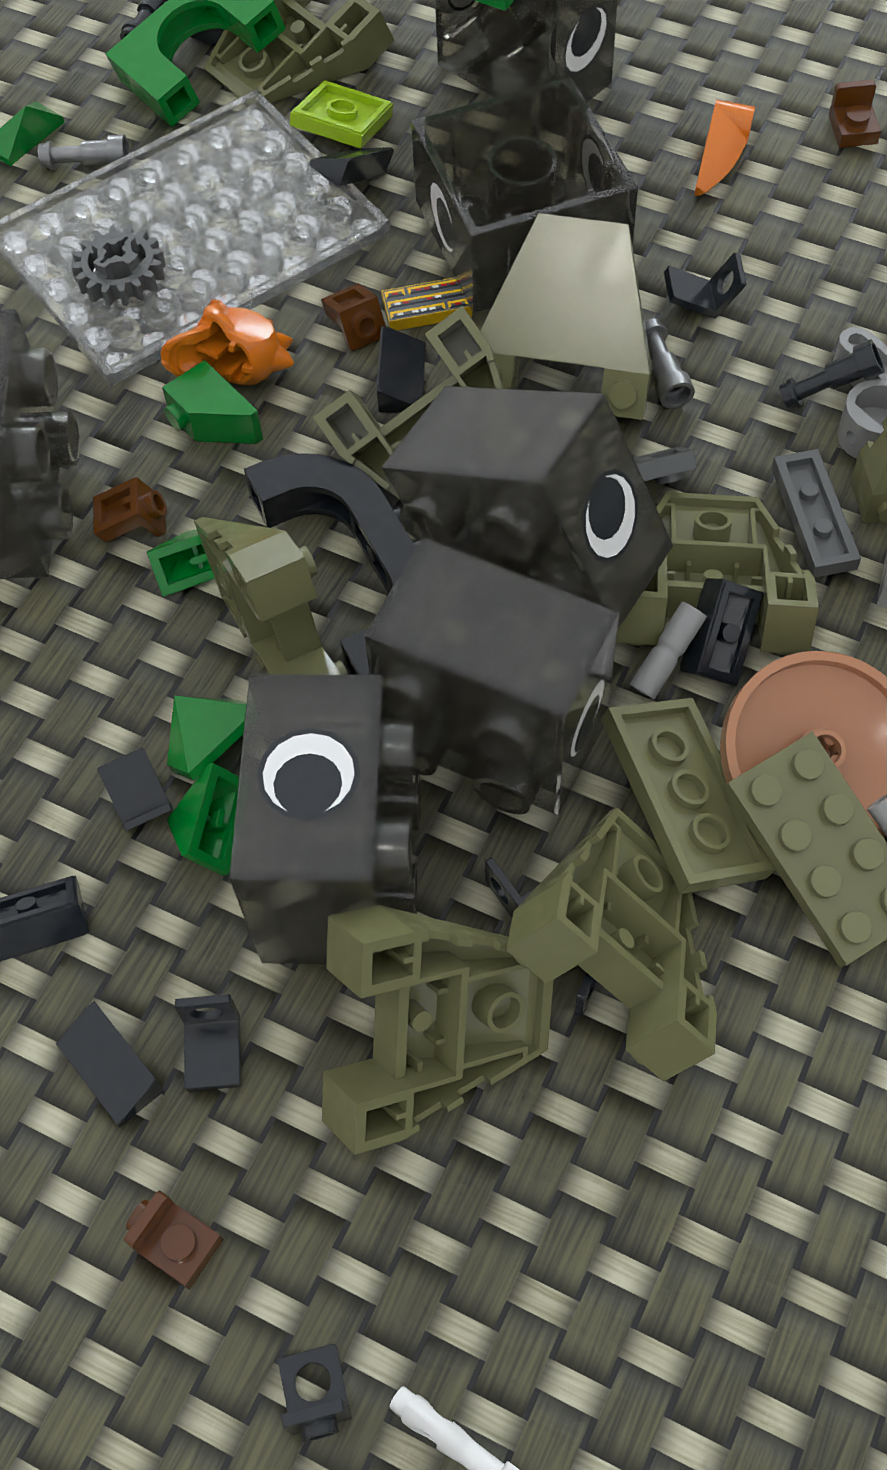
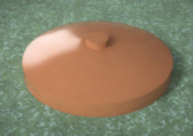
M807 651L787 655L762 668L739 690L731 702L723 722L720 755L726 783L813 731L884 838L886 836L869 814L867 808L887 794V677L861 660L828 651Z

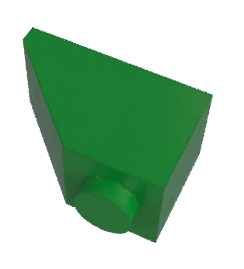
M205 360L162 387L167 406L164 407V413L168 421L176 430L183 429L195 442L257 444L264 440L258 411Z

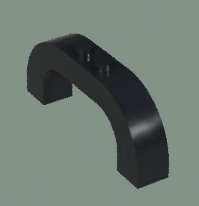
M309 453L289 454L270 458L244 468L250 498L267 528H272L299 516L318 514L333 517L350 529L389 594L392 604L386 615L375 625L340 640L344 666L364 702L381 696L403 683L420 666L431 647L435 631V605L432 578L427 567L429 560L426 551L418 539L412 541L408 535V525L401 509L398 506L391 507L381 489L366 473L348 462L331 456ZM413 600L418 601L421 607L420 622L412 649L395 679L388 685H382L379 679V670L389 634L404 608Z

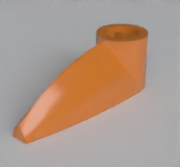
M716 99L694 196H700L709 191L734 167L748 142L755 106Z

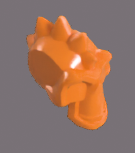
M213 299L204 308L203 316L197 326L187 332L174 336L162 346L160 352L161 363L166 370L179 377L205 360L226 381L242 386L255 385L269 378L274 372L294 365V360L289 352L286 351L292 344L293 339L281 332L275 331L273 321L269 318L266 319L260 313L247 308L228 307L222 301Z

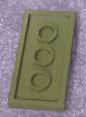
M685 698L609 707L601 721L680 895L767 879L776 869L723 789V786L727 783L723 774L721 755L694 699Z
M813 731L723 786L724 791L839 967L847 966L887 940V842Z

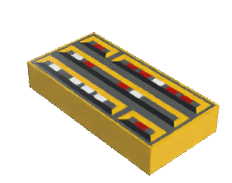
M463 276L381 291L388 326L397 331L440 323L461 306L472 317V305Z

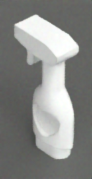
M403 1386L393 1397L389 1407L401 1418L403 1424L436 1443L437 1450L457 1461L468 1470H519L508 1461L505 1464L476 1443L458 1424L439 1415L421 1395H415Z

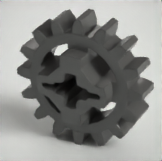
M127 225L123 232H117L115 226H110L109 234L106 235L95 231L93 232L95 240L92 242L82 240L80 244L83 251H74L72 254L75 263L71 264V269L81 294L88 293L90 301L93 303L103 297L107 307H110L115 300H121L123 306H128L129 298L134 296L138 300L143 301L145 300L143 291L156 292L158 290L156 280L165 279L163 268L166 267V262L158 239L156 237L149 239L145 229L134 234L131 225Z

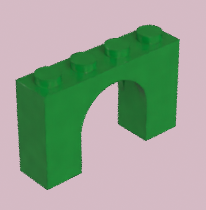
M168 0L105 53L120 81L173 127L200 104L187 75L172 63L175 52L186 39L203 30L224 29L235 34L256 53H259L286 28L274 0Z

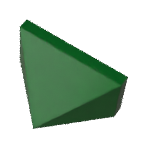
M36 101L26 105L0 128V160L12 166L65 123L63 116Z
M197 529L186 531L146 552L163 597L214 579Z
M174 695L167 766L172 772L195 780L208 764L213 763L265 713L260 706L236 699Z
M210 763L204 768L167 819L181 856L222 876L229 874L252 783L215 763Z

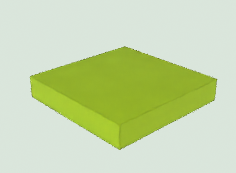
M324 80L290 112V126L362 149L392 117L394 103Z

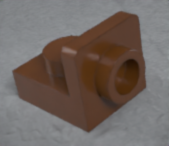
M873 79L839 82L835 85L829 118L839 148L873 145L879 142L881 129L872 106L876 90Z
M357 283L321 299L325 314L341 326L346 345L349 349L354 351L380 339L381 326L386 327L377 296Z
M138 477L128 480L93 497L94 535L107 542L143 526L154 536H162L166 534V502L158 491L151 489Z
M159 1190L151 1200H143L134 1209L127 1221L126 1229L129 1231L123 1241L140 1256L190 1290L224 1239L220 1234L176 1205L169 1196Z

